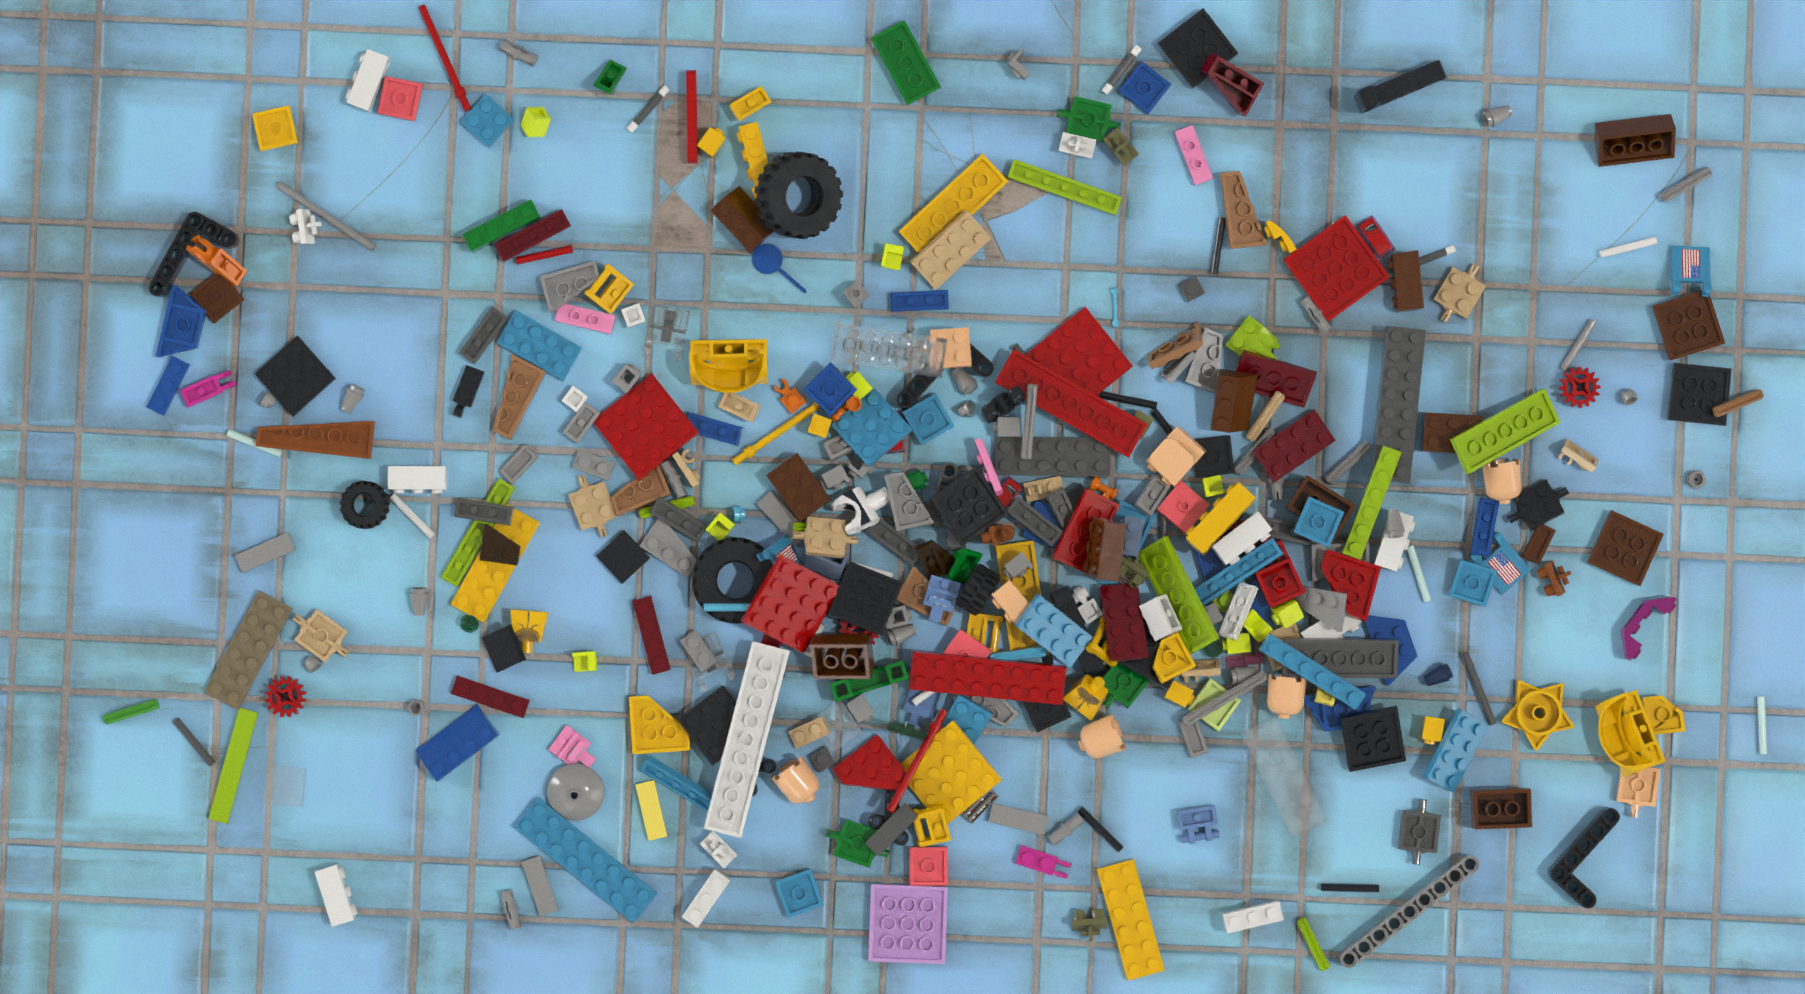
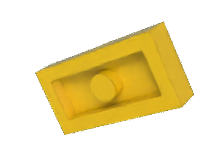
M760 86L731 103L729 107L740 122L769 105L772 101L763 87Z

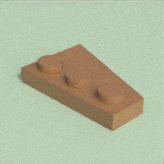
M1199 321L1193 324L1194 328L1189 332L1185 333L1183 331L1178 334L1179 337L1174 342H1166L1149 353L1148 364L1151 369L1162 367L1167 362L1179 359L1184 354L1196 351L1203 346L1202 326Z
M659 465L642 480L639 481L636 477L610 499L619 517L655 502L658 496L666 498L671 496V493Z

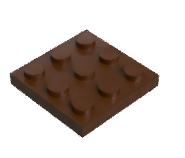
M1702 291L1652 306L1669 361L1725 344L1711 297H1703Z
M1610 510L1587 563L1637 586H1641L1664 534Z

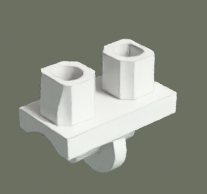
M1063 132L1059 151L1092 159L1096 140Z
M309 209L296 210V213L289 216L291 225L299 226V232H293L292 234L293 242L315 244L314 235H317V227L322 226L321 222L315 221V215L311 216Z
M712 831L700 843L723 868L737 856L735 851L715 831Z

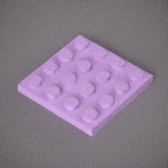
M871 884L868 961L945 964L948 887Z

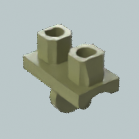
M1118 127L1102 139L1123 166L1139 155Z
M1139 555L1136 559L1130 556L1126 559L1122 556L1119 579H1122L1124 574L1131 578L1128 582L1129 586L1136 589L1140 584L1144 583L1150 573L1143 569V564L1139 563L1141 559Z
M1103 909L1093 910V919H1086L1084 910L1075 911L1074 920H1072V930H1081V936H1088L1089 941H1093V935H1100V929H1107V918H1105Z

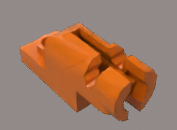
M199 235L193 237L192 241L204 248L201 250L197 246L191 247L187 245L186 250L215 274H220L233 286H238L247 270L222 248L214 247Z

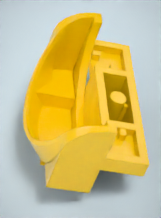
M767 339L690 341L691 385H703L714 391L735 393L746 390L756 384H768Z
M1637 690L1620 694L1595 706L1599 716L1598 734L1601 745L1608 757L1619 766L1623 778L1666 762Z

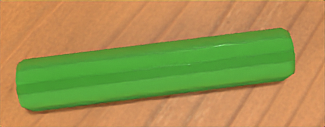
M157 699L105 714L103 719L107 725L159 709V702Z

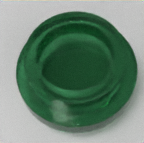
M464 615L461 618L460 626L464 631L472 633L479 628V622L472 615Z
M1219 640L1204 647L1205 654L1212 658L1218 657L1223 651V645Z

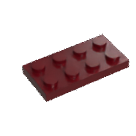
M1244 349L1236 371L1258 374L1255 393L1272 398L1274 393L1279 391L1285 396L1283 402L1303 408L1306 405L1317 375V371Z
M1313 409L1253 450L1252 453L1272 483H1275L1336 440L1315 409Z
M1128 583L1100 586L1099 592L1109 661L1147 659L1149 655L1143 616L1139 607L1141 605L1139 588L1134 589Z

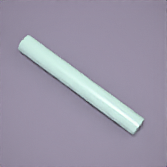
M230 429L226 435L278 457H281L283 452L281 449L257 447L256 439Z
M1414 545L1409 546L1407 551L1423 601H1430L1431 598Z
M1758 696L1759 754H1767L1765 696Z

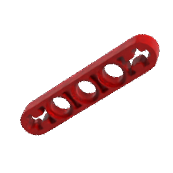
M686 70L688 164L698 163L696 70Z

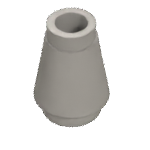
M1508 105L1486 109L1482 113V119L1487 127H1495L1512 116L1511 108Z
M956 368L951 373L959 389L966 396L978 388L977 381L962 368Z
M355 384L347 387L341 409L351 413L364 397L365 390Z
M1399 509L1388 510L1386 525L1388 538L1403 537L1405 529Z
M426 587L411 588L410 598L413 615H425L429 595Z
M913 624L890 628V631H887L886 634L891 646H898L915 635L916 631Z
M1233 667V669L1229 670L1230 683L1238 685L1257 674L1258 670L1256 667Z

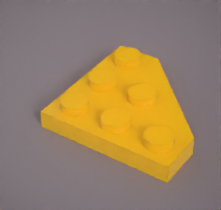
M649 695L629 697L633 754L690 750L689 735L678 721Z

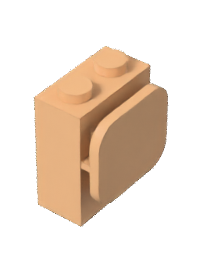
M1178 425L1156 448L1146 462L1149 463L1147 466L1154 473L1158 471L1163 476L1161 479L1170 486L1172 484L1175 486L1207 450Z

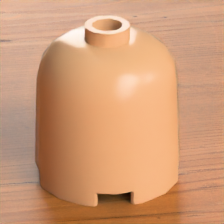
M1497 459L1482 466L1485 491L1489 498L1499 500V504L1510 503V499L1520 495L1522 490L1520 459H1512V462H1505V459Z
M1269 674L1267 706L1269 710L1278 714V718L1290 719V715L1300 713L1304 705L1307 679L1301 678V680H1298V678L1282 677V674L1274 677V674Z
M1114 714L1089 723L1081 730V740L1078 741L1082 752L1086 751L1088 756L1093 759H1100L1127 749L1126 744L1122 743L1120 738L1123 734L1117 719H1114Z
M802 755L798 756L797 761L793 758L779 768L781 773L777 776L775 774L771 776V779L781 792L794 804H800L804 801L808 804L816 798L814 794L818 791L819 780Z

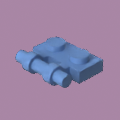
M1215 805L1177 811L1179 830L1187 829L1188 835L1180 836L1181 843L1189 842V844H1193L1195 841H1212V838L1220 837L1219 830L1211 831V825L1218 824ZM1204 827L1205 832L1194 833L1193 828Z

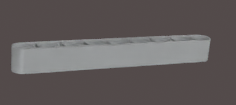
M1464 855L1342 950L1339 954L1340 963L1347 968H1352L1476 872L1479 868L1478 859L1472 855ZM1467 859H1473L1474 866L1471 869L1465 867ZM1456 870L1459 873V877L1457 880L1452 881L1449 875L1452 871ZM1438 882H1442L1444 885V889L1440 893L1434 890ZM1423 894H1427L1429 897L1426 904H1420L1419 898ZM1407 906L1413 907L1414 912L1411 916H1405L1404 909ZM1392 918L1398 919V926L1395 928H1390L1389 921ZM1376 930L1383 931V937L1380 940L1374 938ZM1361 942L1368 943V949L1364 952L1359 951L1358 946ZM1350 953L1353 955V961L1346 964L1343 958L1346 954Z

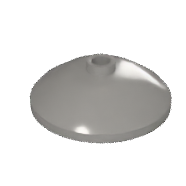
M574 763L559 768L548 782L547 798L551 808L568 820L580 821L591 817L599 810L604 800L605 790L602 779L595 770L583 764ZM576 792L578 794V797L573 798L571 796V793Z

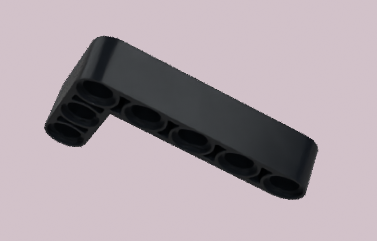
M1437 60L1375 87L1371 85L1363 88L1353 97L1362 114L1447 78L1440 60Z
M198 212L189 213L149 284L150 293L157 297H164L168 294L190 254L186 250L187 245L191 247L195 245L192 241L193 237L203 234L217 243L232 249L237 247L240 242L238 234ZM195 216H199L201 220L197 226L192 225V219ZM212 225L217 227V232L214 235H210L208 232ZM185 233H190L191 240L187 243H184L182 239L183 235ZM232 234L234 236L233 243L226 244V236ZM180 249L182 256L180 259L175 260L173 253ZM171 266L173 269L172 274L165 276L164 269ZM158 283L163 285V291L160 293L155 292V286Z
M970 343V351H974L976 354L975 360L971 361L972 366L970 368L981 377H989L994 369L992 362ZM932 357L898 394L897 405L900 408L909 409L945 370L936 369V374L933 377L927 376L925 373L926 368L933 367ZM983 363L990 366V372L987 374L981 373L979 369ZM915 381L923 383L924 387L921 391L913 389L912 385ZM908 395L911 399L910 404L902 405L900 403L901 396Z
M1067 585L1049 593L1054 606L1088 633L1074 602L1075 599L1070 587ZM1085 647L1078 657L1085 675L1094 677L1105 672L1100 658L1086 651Z
M1606 807L1602 809L1548 870L1550 879L1584 908L1589 909L1595 906L1597 899L1595 894L1577 879L1572 872L1618 823L1620 815L1614 808ZM1608 811H1612L1614 818L1608 822L1605 819V815ZM1599 825L1601 833L1595 836L1592 833V829L1594 826ZM1585 839L1588 842V847L1585 850H1581L1579 844ZM1569 854H1574L1575 856L1573 864L1567 863L1566 859ZM1557 868H1561L1563 872L1560 878H1555L1553 874ZM1571 881H1575L1577 884V888L1574 891L1568 890V884ZM1585 894L1591 896V901L1588 904L1582 902V897Z

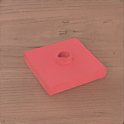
M385 76L377 114L415 122L423 84Z
M1180 480L1156 511L1186 535V532L1196 523L1210 504Z
M960 628L943 653L987 658L992 650Z
M909 847L910 886H948V847Z

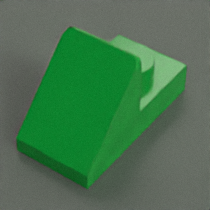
M610 59L593 86L610 95H614L616 87L627 68Z
M967 548L953 551L955 562L947 574L948 580L965 585L983 556L982 553Z

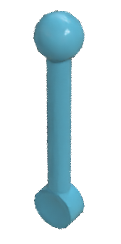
M1113 287L1111 289L1114 316L1112 326L1118 327L1120 324L1117 320L1118 288Z

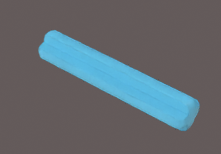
M1041 646L992 653L990 658L1016 661L1045 657L1047 653Z

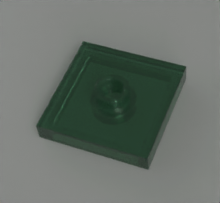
M889 722L888 730L922 741L926 737L925 732L914 729L915 725L906 722L903 725Z

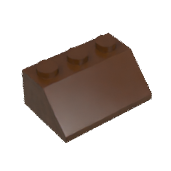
M740 186L726 195L711 209L713 215L750 254L774 233L773 229H769L765 225V219L760 218L758 211H760L759 207H756L755 202Z
M1419 251L1392 254L1391 259H1388L1389 270L1393 271V278H1390L1391 289H1394L1395 297H1392L1393 308H1396V312L1423 309Z
M1219 369L1211 418V430L1228 433L1249 430L1258 374Z

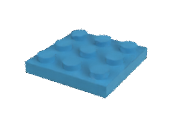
M875 388L861 399V408L858 411L851 412L848 410L837 422L831 424L832 428L868 467L873 465L912 432V428Z

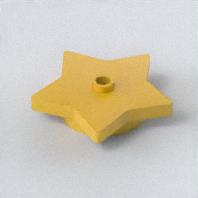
M1517 680L1516 704L1503 717L1501 723L1522 730L1532 748L1537 751L1551 733L1574 728L1573 723L1562 708L1564 684L1559 683L1539 689L1521 680ZM1535 709H1540L1541 714L1539 716L1534 715Z

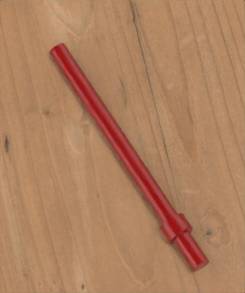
M421 5L418 7L455 89L454 94L460 100L464 112H467L472 108L466 97V90L459 82L426 5Z
M941 709L935 721L931 722L926 738L887 808L889 812L894 813L936 733L940 732L941 724L948 713L946 710Z

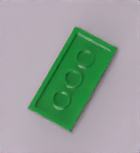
M905 20L871 38L907 106L941 88Z

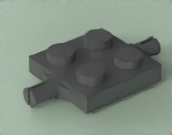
M1419 799L1418 810H1402L1398 849L1413 852L1412 864L1420 865L1421 854L1427 852L1437 853L1441 815L1427 812V800Z

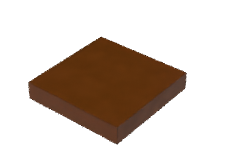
M214 274L190 293L196 302L207 311L206 314L214 324L244 301V298L237 289L220 274Z

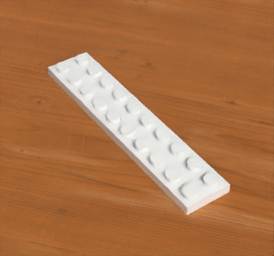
M752 641L704 829L742 838L790 653L788 650Z

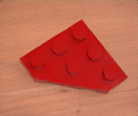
M1326 549L1320 568L1333 591L1347 594L1345 614L1348 617L1366 622L1381 566Z
M878 734L832 769L845 786H859L897 791L907 773Z

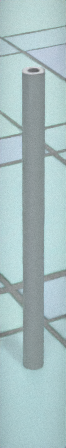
M280 181L278 183V189L373 251L376 245L283 182Z

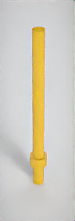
M816 402L752 446L749 445L744 448V451L734 457L732 461L735 465H738L748 457H753L756 455L755 452L821 407Z

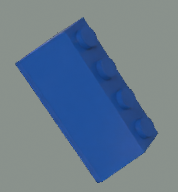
M476 704L418 748L416 752L425 767L438 782L501 734L479 705Z

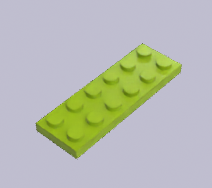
M1545 388L1451 438L1450 441L1465 473L1470 474L1561 422Z
M1168 536L1162 537L1139 551L1140 561L1144 565V569L1150 573L1148 577L1157 595L1167 594L1182 627V630L1178 631L1190 655L1220 639Z

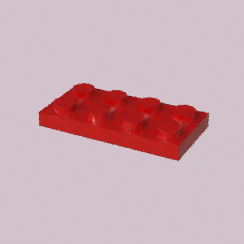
M1085 488L1051 557L1085 573L1083 564L1087 559L1086 543L1090 537L1088 528L1089 523L1092 522V517L1113 519L1120 504Z

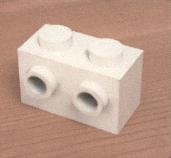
M1167 594L1155 597L1139 606L1142 616L1150 629V634L1155 641L1167 638L1182 630Z

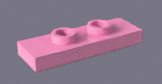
M1193 125L1175 131V136L1194 185L1196 186L1213 179Z
M564 304L558 308L555 321L611 334L616 316Z
M981 438L976 439L975 444L979 455L976 457L980 466L984 465L986 472L983 473L988 483L992 484L995 494L997 496L1002 495L1001 484L984 442Z

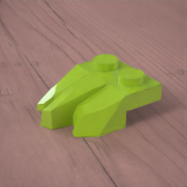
M1250 315L1225 345L1239 357H1241L1244 349L1277 359V357L1271 350L1280 348L1278 339Z

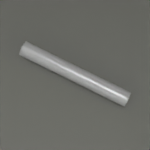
M1590 319L1560 366L1562 370L1567 371L1596 325L1594 320Z

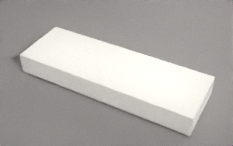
M1243 582L1238 584L1218 632L1220 636L1237 641L1257 594L1258 588L1256 586Z

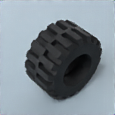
M370 481L354 482L342 493V499L339 503L341 505L340 512L351 526L360 529H371L382 524L381 522L387 518L386 515L390 511L389 496L378 484ZM360 494H370L375 499V510L369 516H361L355 511L354 502Z
M981 563L978 564L958 595L956 605L977 616L998 584L1000 575Z

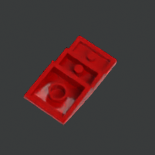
M1267 538L1263 542L1258 540L1254 544L1255 548L1253 550H1255L1271 538ZM1275 539L1284 554L1254 573L1270 608L1306 593L1282 540Z

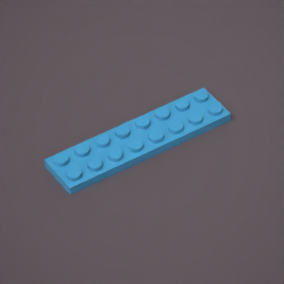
M537 797L514 826L515 829L632 923L637 920L657 895V892L539 797Z

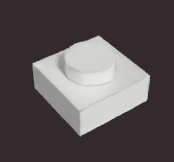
M639 303L621 309L628 328L646 322Z
M572 386L562 399V402L578 412L589 397Z

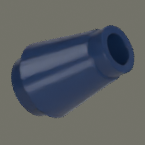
M1446 663L1444 665L1440 664L1423 677L1429 687L1450 681V678L1454 676Z

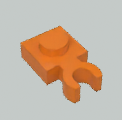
M783 379L784 389H779L776 385L774 388L778 393L784 395L780 400L790 413L793 414L807 402L795 387L789 390L788 382Z

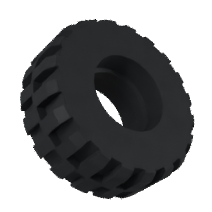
M798 151L786 152L783 156L778 155L773 158L772 164L767 163L763 168L765 170L763 174L758 176L757 180L759 183L758 187L755 186L754 192L757 193L755 205L759 207L760 211H758L761 219H765V225L779 235L798 239L816 237L820 234V231L825 232L829 229V224L835 222L838 217L836 214L838 210H841L842 204H840V200L843 198V191L840 190L842 183L840 178L835 175L837 173L835 168L829 166V162L824 158H819L818 155ZM803 177L810 185L811 200L802 212L793 213L786 201L787 189L793 180Z
M729 537L712 543L702 552L692 572V589L698 604H700L703 610L704 603H751L773 566L770 559L759 561L757 554L765 550L761 545L749 539ZM732 562L746 565L753 574L752 589L742 598L733 599L725 596L717 584L720 570ZM705 611L713 618L726 623H743L741 620L746 611Z

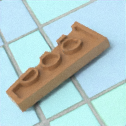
M1241 172L1220 173L1229 250L1268 245L1266 238L1263 236L1260 222H1258L1255 215L1254 206L1249 199V193Z
M513 354L510 360V369L507 372L505 389H503L501 405L498 409L493 429L496 433L512 440L547 373Z

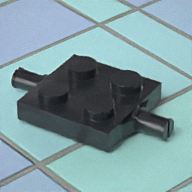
M1547 479L1522 491L1516 498H1513L1517 506V512L1507 516L1508 520L1512 524L1522 519L1527 524L1529 530L1532 531L1565 513L1560 504V498L1568 495L1569 492L1566 487L1555 492Z

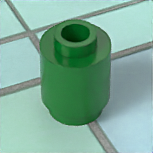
M918 469L905 474L915 491L927 487L926 482L929 481L925 471L921 472Z

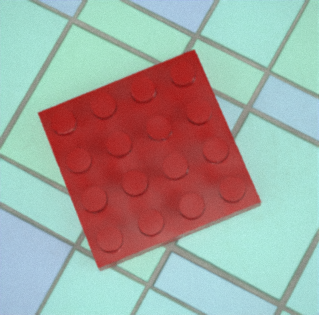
M1346 215L1283 259L1307 295L1310 296L1318 309H1321L1323 316L1328 322L1390 278Z
M1086 307L1025 354L1030 359L1095 395L1101 393L1133 367Z
M652 373L602 412L594 421L596 427L639 481L699 434L698 430Z
M779 554L741 621L804 653L828 613L840 585Z

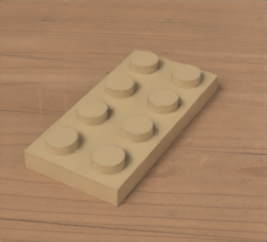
M965 210L916 255L910 263L933 289L937 290L992 238L974 217Z

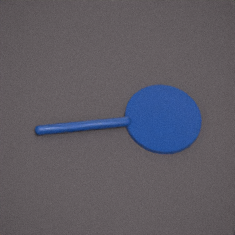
M762 244L755 249L752 262L757 271L763 274H772L778 270L803 293L807 292L805 288L780 268L783 256L778 247L773 244Z

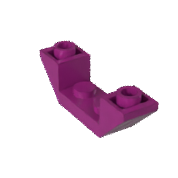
M1675 597L1644 600L1621 630L1625 659H1636L1640 654L1642 644L1630 635H1634L1640 629L1639 623L1643 618L1646 620L1652 613L1651 607L1661 614H1670L1676 607L1675 601L1677 599Z

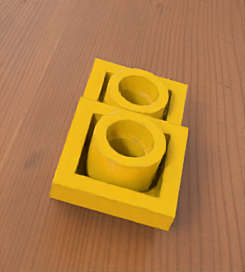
M1270 220L1265 222L1266 227H1264V231L1267 237H1271L1272 240L1280 237L1281 241H1279L1283 252L1287 251L1290 254L1297 250L1289 236L1279 226Z

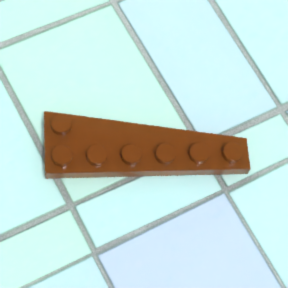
M375 421L258 427L256 446L371 459Z

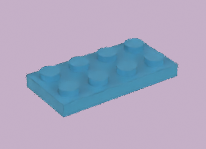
M517 310L514 311L497 341V344L562 381L565 380L582 350V347Z
M1039 594L1035 595L1015 623L1017 628L1069 668L1072 667L1093 638Z
M1457 708L1423 777L1454 793L1489 724Z

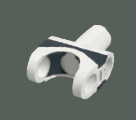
M856 487L844 493L831 504L834 512L850 510L856 515L851 523L845 527L848 535L864 531L879 522L880 518L876 510L890 504L888 490L883 487L866 496L861 487Z

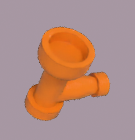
M857 396L848 398L836 410L835 414L831 416V419L837 422L845 411H858L861 408V400Z
M1094 476L1088 488L1091 491L1099 490L1103 492L1102 496L1107 499H1114L1118 492V489H1112L1102 484L1101 479L1097 476Z

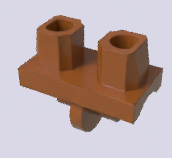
M1008 524L991 526L988 532L981 533L983 544L993 542V546L1008 543L1007 541L1012 540L1015 530Z
M1553 560L1544 564L1545 566L1537 570L1540 580L1550 577L1552 584L1544 586L1546 596L1557 595L1558 597L1566 592L1563 584H1569L1567 576L1571 575V571L1565 572L1563 566H1559L1556 569Z

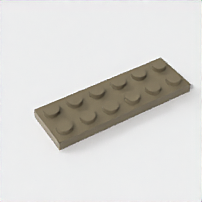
M259 590L204 692L239 710L294 608Z

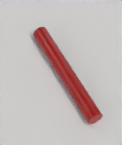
M570 245L516 257V262L519 265L574 253L573 247Z

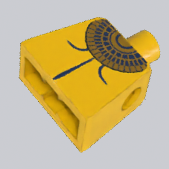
M511 610V624L518 641H522L521 648L523 653H532L533 642H542L549 612Z
M1085 675L1069 688L1063 700L1092 721L1101 708L1108 694V689L1104 687L1105 681L1103 678L1095 677L1094 679L1090 675Z

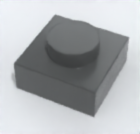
M1196 276L1179 285L1187 302L1205 294Z
M827 747L810 755L819 773L835 764Z

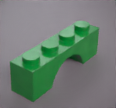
M530 199L464 233L463 236L471 252L475 253L489 246L500 237L541 219V216Z
M901 660L874 669L871 679H842L830 683L834 700L837 702L909 679L904 662Z

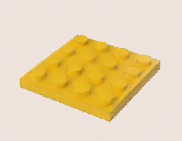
M953 720L935 735L910 781L909 787L927 808L943 805L947 824H949L1003 779ZM920 748L900 763L906 772Z

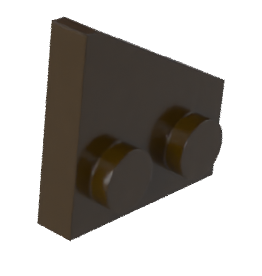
M484 524L480 561L518 565L521 546L490 525Z
M933 540L914 547L928 581H930L931 575L940 577L947 574L955 562L954 556Z

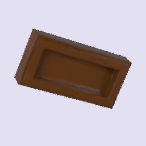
M1544 524L1534 529L1521 557L1539 565L1556 530Z

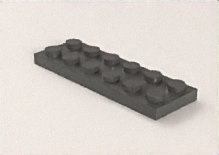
M995 437V472L997 476H1110V447L1092 437H1033L1032 457L1028 460L1021 458L1023 437Z
M1283 638L1285 643L1341 678H1397L1398 639ZM1282 664V677L1304 678Z

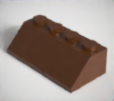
M1665 114L1595 123L1594 139L1598 167L1674 158L1676 127L1672 115Z

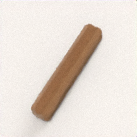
M1756 389L1713 407L1714 416H1723L1763 399L1762 390Z

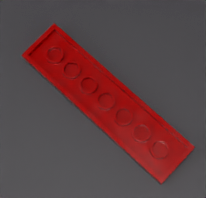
M1014 349L995 381L997 385L1006 390L1019 386L1024 393V398H1022L1026 400L1027 385L1036 384L1038 386L1036 406L1128 458L1148 425Z
M913 650L909 689L1063 705L1066 666Z

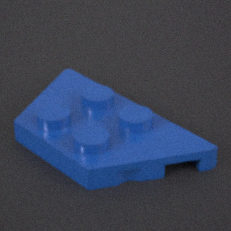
M172 285L156 357H164L197 349L199 346L207 311L176 285Z
M1368 615L1367 621L1364 623L1370 639L1399 640L1398 677L1417 657L1406 622L1401 619ZM1384 678L1386 686L1390 685L1396 678Z
M1376 686L1359 688L1366 695L1356 710L1336 697L1333 707L1314 702L1316 694L1305 695L1304 702L1325 732L1341 730L1340 716L1369 711Z

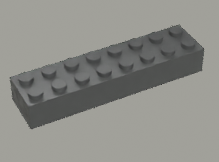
M1394 326L1385 327L1370 477L1382 446L1385 445L1402 452L1391 482L1410 483L1426 330Z

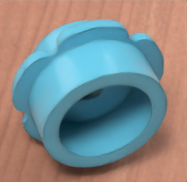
M740 505L731 508L732 521L741 524L742 520H745V509L741 508Z

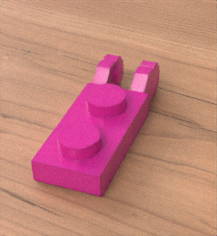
M231 370L219 375H213L181 389L180 391L187 407L190 408L224 393L223 391L235 387L237 385L236 381H231L223 386L219 383V380L232 375Z
M1023 845L1020 847L1015 862L1024 867L1067 879L1068 875L1054 870L1055 864L1058 863L1067 868H1071L1072 863L1058 859L1056 856Z

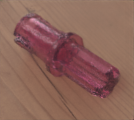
M1262 651L1250 654L1244 652L1243 655L1226 657L1225 662L1227 668L1248 667V665L1264 664V655Z

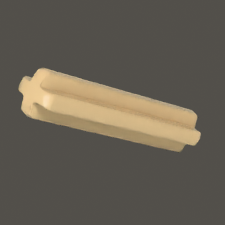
M1279 391L1274 393L1249 429L1246 437L1250 441L1254 442L1278 409L1285 398L1283 393Z

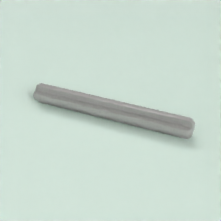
M1260 671L1182 717L1184 724L1189 726L1263 683L1268 679L1266 673Z

